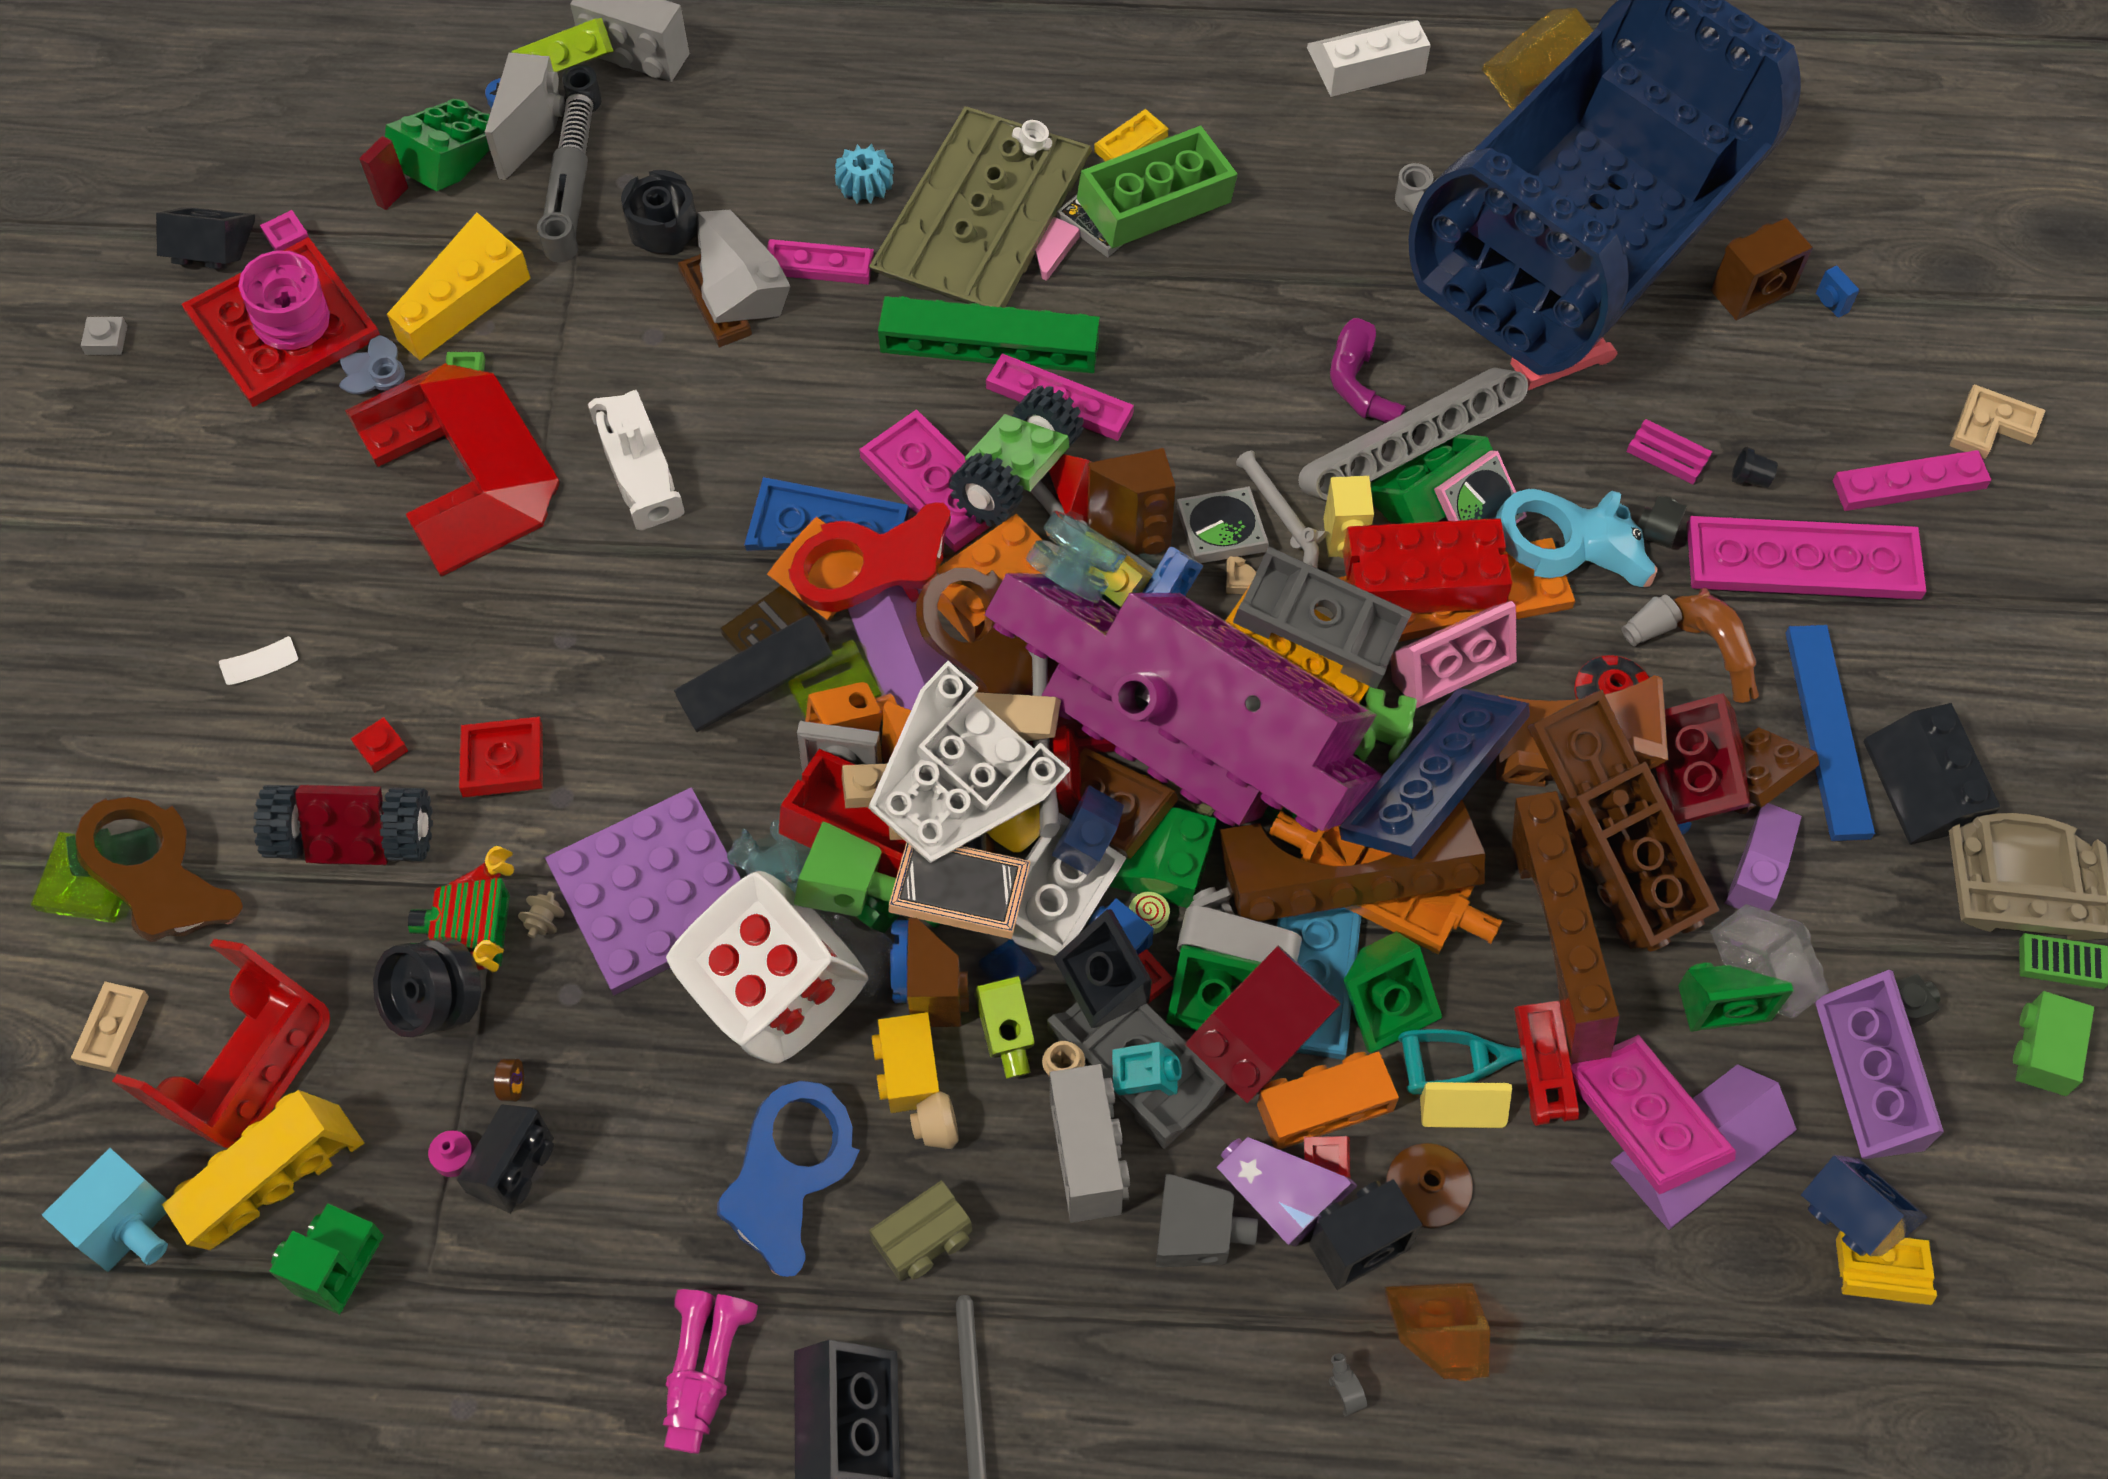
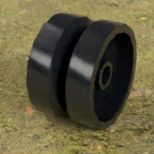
M439 937L424 940L420 943L395 945L384 951L376 964L373 977L374 1000L385 1024L390 1030L401 1037L414 1038L430 1034L436 1030L454 1029L470 1022L478 1010L481 997L480 974L475 959L464 944L454 938Z

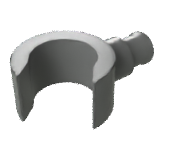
M1341 1353L1333 1355L1331 1362L1333 1364L1332 1371L1334 1376L1329 1378L1330 1387L1335 1386L1340 1394L1344 1405L1343 1415L1349 1416L1367 1408V1400L1357 1376L1350 1369L1349 1364L1346 1363L1345 1355Z

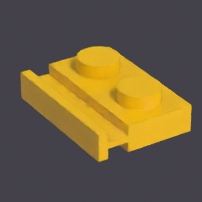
M1841 1230L1839 1231L1836 1238L1840 1277L1843 1279L1842 1294L1926 1305L1933 1304L1937 1297V1291L1933 1288V1280L1935 1278L1929 1240L1904 1238L1883 1256H1869L1867 1253L1861 1256L1843 1242L1842 1238L1845 1234Z

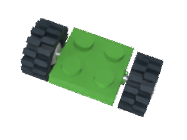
M1043 385L1037 386L1036 389L1033 388L1013 410L1015 413L1012 416L1004 414L965 456V463L951 477L952 481L949 483V488L953 490L951 493L952 498L959 499V502L956 504L958 508H965L967 510L966 516L971 518L974 515L976 516L977 523L982 524L985 521L987 526L1002 524L1022 501L1023 495L1021 493L1023 489L1030 492L1078 439L1084 429L1082 427L1084 420L1083 417H1077L1081 413L1079 407L1073 408L1071 406L1074 401L1070 397L1067 400L1063 398V391L1058 390L1054 393L1053 387L1047 386L1044 389Z

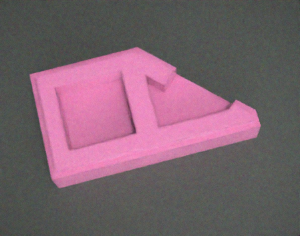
M1053 217L1035 250V257L1040 267L1042 279L1046 281L1080 237V229L1056 217Z

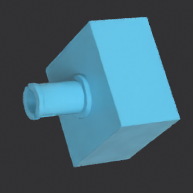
M111 1148L42 1214L76 1248L107 1272L130 1250L136 1253L146 1265H150L159 1260L168 1247V1243L160 1239L151 1230L166 1214L162 1204L167 1199Z

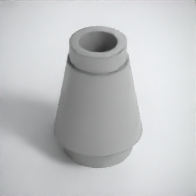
M1664 594L1659 598L1654 596L1621 630L1626 640L1631 645L1636 646L1639 643L1675 629L1677 623L1682 620V614L1677 604L1668 595Z

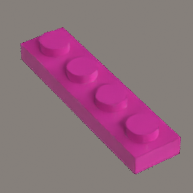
M1003 353L986 379V389L1021 402L1037 386L1043 385L1044 389L1047 386H1051L1054 389V393L1061 390L1064 392L1063 398L1065 400L1070 397L1074 401L1071 405L1073 408L1079 407L1081 413L1077 417H1083L1084 423L1082 427L1117 441L1134 412V405Z
M1979 450L1837 472L1832 481L1844 511L1987 489L1991 478Z

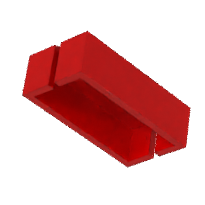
M1501 518L1347 527L1343 558L1346 579L1349 580L1348 583L1412 613L1488 609L1506 603L1512 587L1507 554L1504 555L1506 544Z
M819 748L803 771L801 781L797 780L780 805L779 834L812 848L822 822L829 823L879 847L882 854L878 872L897 878L907 842L904 839L890 840L889 826L868 807L845 808L842 766L855 764Z

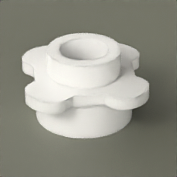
M1028 120L1022 125V128L1016 127L1013 129L1012 137L1019 141L1022 151L1027 155L1033 156L1037 151L1042 149L1049 150L1052 146V140L1048 138L1049 131L1040 121Z

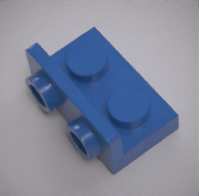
M1169 547L1142 593H1181L1186 596L1204 565L1178 549Z

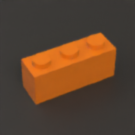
M1378 1051L1370 1055H1366L1365 1052L1354 1053L1346 1057L1342 1061L1343 1064L1327 1068L1326 1065L1315 1066L1304 1072L1301 1078L1289 1082L1286 1078H1280L1266 1084L1263 1087L1264 1090L1260 1091L1257 1107L1274 1148L1281 1150L1304 1142V1137H1319L1393 1112L1399 1096L1380 1052Z

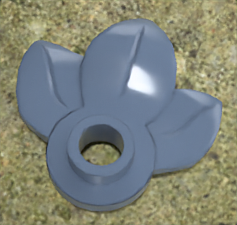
M378 335L370 340L368 353H352L341 358L340 363L347 377L339 384L340 388L348 393L364 394L374 389L389 390L400 385L404 380L405 370L401 362L397 360L398 349L396 345L388 338Z

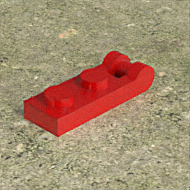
M1552 1001L1515 1007L1514 1011L1528 1085L1530 1115L1535 1126L1549 1124L1550 1119L1562 1118L1564 1122L1578 1120L1579 1108L1560 1002ZM1558 1088L1559 1100L1548 1102L1546 1090Z

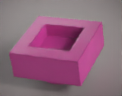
M292 210L260 225L265 237L275 251H283L309 237L307 231Z

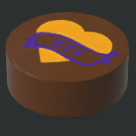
M501 1059L496 1066L494 1074L496 1097L500 1101L517 1102L522 1095L524 1087L523 1064L520 1059Z

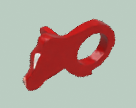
M940 502L927 504L913 518L899 524L884 534H879L868 527L851 521H835L821 524L822 531L807 539L795 553L791 568L788 569L789 579L801 600L813 609L821 611L839 612L854 607L893 586L902 587L912 603L916 602L919 597L918 589H922L927 582L938 574V568L943 561L944 536L951 523L950 509ZM849 550L863 557L860 573L853 581L842 587L824 589L818 588L809 582L808 575L812 566L820 557L829 552Z

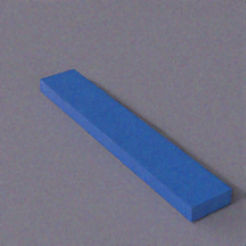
M1789 626L1785 634L1810 748L1817 752L1820 765L1815 768L1830 839L1831 841L1871 839L1875 834L1828 626Z

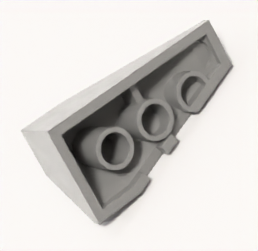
M731 210L698 212V244L701 248L700 272L703 277L701 287L702 298L714 322L720 323L780 316L790 284L777 259Z

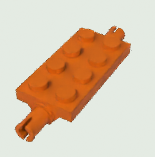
M1282 811L1279 812L1278 818L1273 822L1269 832L1270 835L1300 848L1301 854H1303L1301 860L1320 865H1360L1392 854L1341 840L1339 826L1325 831L1319 829L1317 832L1310 831ZM1474 886L1344 907L1392 932H1399L1412 942L1438 955L1452 929L1456 930L1460 927L1492 944L1503 920L1496 919L1469 905L1470 901L1468 899L1472 894Z

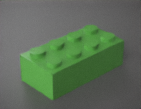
M1198 126L1081 170L1077 200L1113 249L1231 203L1238 174L1203 127Z

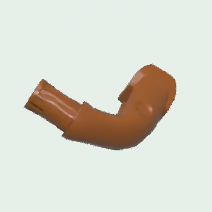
M1701 588L1697 595L1675 598L1673 601L1677 604L1682 614V620L1677 623V626L1686 632H1704L1717 642L1724 659V667L1730 673L1733 700L1744 703L1751 701L1750 697L1752 699L1758 698L1759 693L1754 675L1756 658L1743 623L1737 613L1725 602L1710 595L1707 588Z

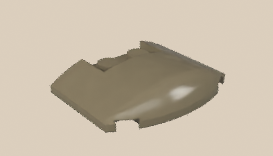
M1998 813L1976 817L1972 823H1968L1961 828L1960 824L1952 827L1949 830L1961 921L1988 932L1993 931L1995 928L2066 935L2068 940L2108 938V857L2106 845L2097 839L2091 846L2074 835L2077 828L2053 819L2028 814Z

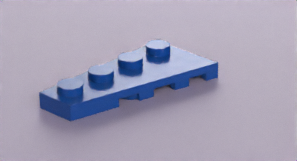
M763 477L744 546L746 551L787 549L816 516L825 523L851 521L868 527L879 534H884L908 520L909 505Z

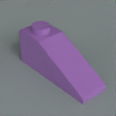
M1767 803L1762 808L1760 807L1724 904L1759 918H1765L1777 899L1788 869L1801 820L1800 815Z

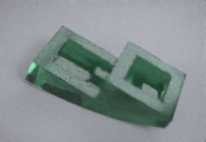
M152 827L111 835L109 829L105 828L101 829L94 839L95 847L103 857L113 863L126 866L141 864L151 859L160 850L157 833ZM75 835L66 837L72 876L92 877L79 863Z

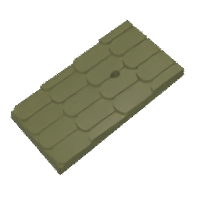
M965 106L869 265L871 271L880 273L888 278L897 279L915 285L918 288L945 295L953 300L969 304L976 303L983 306L1006 307L1022 274L1026 272L1031 263L1035 250L1053 217L1057 216V211L1061 208L1068 192H1071L1092 151L1091 146L1049 133L1048 138L1052 140L1051 148L1049 150H1039L1035 155L1030 156L1022 151L1019 141L1012 137L1013 129L1016 127L1022 128L1023 124Z

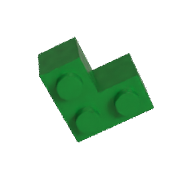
M327 1203L322 1214H317L311 1221L307 1237L292 1230L287 1241L279 1244L273 1254L272 1267L269 1272L294 1295L340 1315L384 1235L374 1223Z

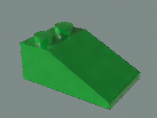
M1171 808L1131 859L1126 857V860L1109 886L1135 894L1155 892L1163 896L1170 904L1188 908L1194 901L1193 896L1198 893L1214 841L1217 819L1180 808Z

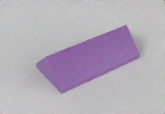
M893 586L854 607L848 608V612L880 695L883 696L891 693L897 705L912 710L922 687L948 660L938 654L923 639L916 621V602L912 603L902 587Z
M1884 971L1814 999L1861 1157L1870 1159L1925 1151L1944 1131L1893 971Z
M1737 1064L1693 1098L1695 1103L1736 1150L1735 1161L1660 1195L1625 1151L1615 1157L1610 1163L1665 1227L1670 1230L1797 1130L1778 1082Z

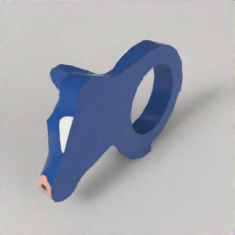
M798 1081L781 1086L760 1104L751 1126L740 1175L728 1186L717 1203V1215L720 1219L728 1223L743 1242L761 1254L771 1271L779 1276H795L802 1269L805 1261V1251L800 1235L804 1196L822 1190L842 1179L852 1168L860 1151L852 1147L853 1127L846 1107L832 1093V1089L821 1083ZM796 1101L810 1103L821 1109L829 1119L833 1132L832 1146L826 1158L819 1164L811 1167L797 1166L784 1159L776 1149L772 1136L773 1122L779 1110L786 1104Z

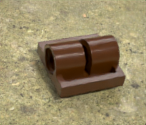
M1759 727L1747 734L1741 740L1750 806L1733 811L1739 814H1746L1755 806L1761 808L1820 765L1817 752Z

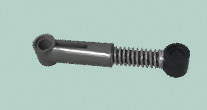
M574 65L568 68L562 76L566 104L558 149L553 154L543 217L537 224V232L545 256L549 260L558 263L572 259L578 251L576 234L588 165V158L585 154L592 112L596 111L602 103L596 73L587 65Z

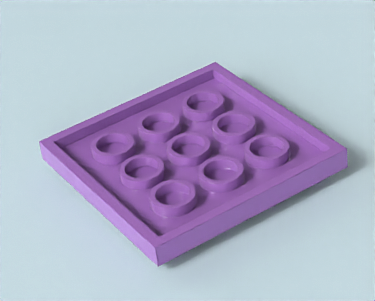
M692 787L545 857L613 996L669 969L670 966L666 956L678 938L720 896L741 880Z

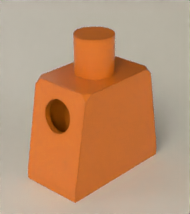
M855 683L809 694L805 722L879 732L880 724L883 720V706L887 701L896 705L897 703L891 693L875 698L867 683Z

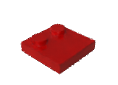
M540 716L461 725L459 790L462 798L543 789V725Z

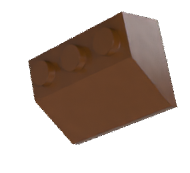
M1164 448L1088 463V531L1103 535L1107 539L1117 542L1134 555L1145 553L1153 555L1171 547L1176 485Z

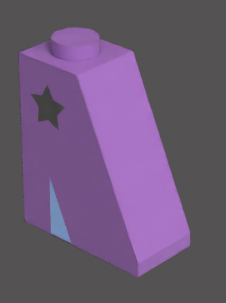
M1249 1137L1244 1141L1240 1138L1233 1141L1222 1152L1221 1157L1224 1160L1217 1166L1221 1173L1280 1237L1291 1246H1297L1314 1229L1317 1221L1320 1219L1318 1215L1322 1210L1336 1202H1342L1357 1187V1184L1350 1178Z

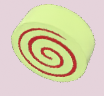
M1143 892L1133 898L1129 909L1154 928L1153 935L1161 932L1169 921L1170 908L1166 899L1155 892Z

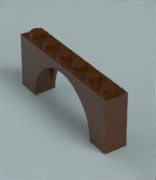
M1553 791L1518 797L1515 802L1512 847L1520 878L1532 877L1545 914L1554 955L1559 1002L1570 1063L1574 1064L1609 1058L1612 1056L1619 1013L1558 792Z
M1463 800L1458 803L1414 859L1390 854L1379 860L1360 865L1326 866L1307 862L1287 854L1267 837L1260 823L1220 829L1222 860L1238 915L1258 922L1480 885L1485 882V852Z

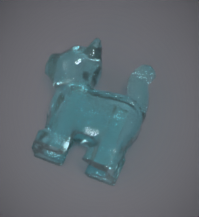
M779 820L772 821L770 825V833L777 843L763 852H760L758 843L748 830L743 828L742 835L733 841L731 850L727 853L729 864L744 869L747 876L756 871L766 872L780 881H785L793 892L796 893L798 878L802 871L800 855L793 840L779 834Z

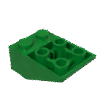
M450 99L448 102L426 108L424 111L404 116L400 120L386 124L385 137L393 142L403 173L425 186L439 191L460 182L490 151L485 135L490 114L482 113L470 107L464 100Z

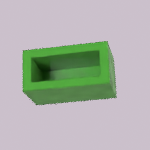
M2043 991L2032 1003H2026L2019 1022L2020 1026L2025 1028L2023 1040L2018 1042L2013 1055V1064L2018 1065L2015 1081L2063 1096L2069 1095L2079 1086L2083 1080L2094 1006Z

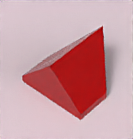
M1063 454L1049 470L1050 476L1065 515L1077 520H1083L1087 524L1088 463L1092 461Z

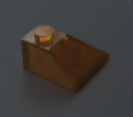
M1473 1283L1385 1287V1296L1399 1341L1443 1379L1468 1381L1473 1378L1489 1377L1490 1328Z

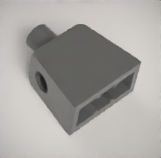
M1166 1174L1156 1267L1226 1264L1230 1242L1248 1245L1256 1244L1258 1219L1232 1216L1234 1194L1230 1191Z

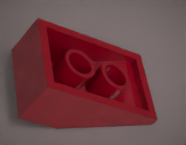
M1724 693L1665 709L1668 760L1656 766L1661 793L1677 825L1750 806L1744 751L1734 708Z
M1278 945L1208 1017L1185 1045L1248 1103L1262 1091L1263 1087L1273 1079L1341 1003Z

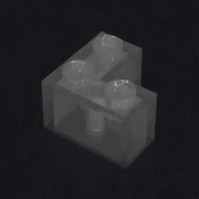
M1745 904L1710 931L1723 964L1792 983L1794 991L1778 1013L1794 1019L1829 992L1823 975V966L1815 955L1810 942L1811 935L1803 923Z

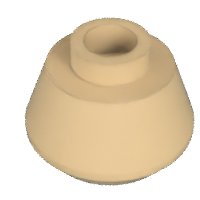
M939 1091L917 1104V1113L910 1114L915 1140L923 1138L925 1146L952 1149L959 1141L950 1096Z

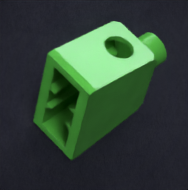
M822 822L798 878L794 905L858 916L861 915L868 896L890 902L896 878L878 872L882 854L879 847L829 823Z

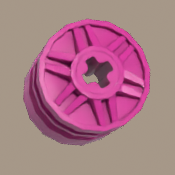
M272 251L259 255L250 261L242 271L239 289L255 333L265 344L277 349L295 350L309 346L321 338L329 325L330 312L315 267L305 256L292 251Z

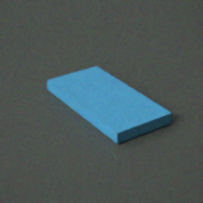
M1344 907L1278 918L1277 927L1293 931L1302 937L1297 963L1341 1003L1296 1053L1342 1060L1346 1057L1352 1004L1344 978L1357 957L1361 916Z

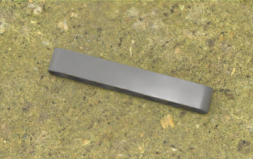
M1501 368L1488 369L1307 464L1299 474V487L1307 495L1327 500L1331 477L1369 476L1370 481L1518 404L1527 394L1528 380L1521 372ZM1475 396H1476V402H1475V405L1473 406V400H1474V398H1475ZM1446 412V418H1445V421L1443 422V420H1442V419H1443V415H1444V413ZM1416 427V434L1412 439V433L1414 428ZM1386 443V449L1382 455V447ZM1355 459V467L1353 471H1351V463ZM1324 475L1325 481L1323 486L1320 488V479Z

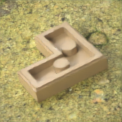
M1974 384L1968 394L1949 446L1964 452L1979 450L1981 457L1986 459L1996 433L2031 445L2036 438L2045 410Z

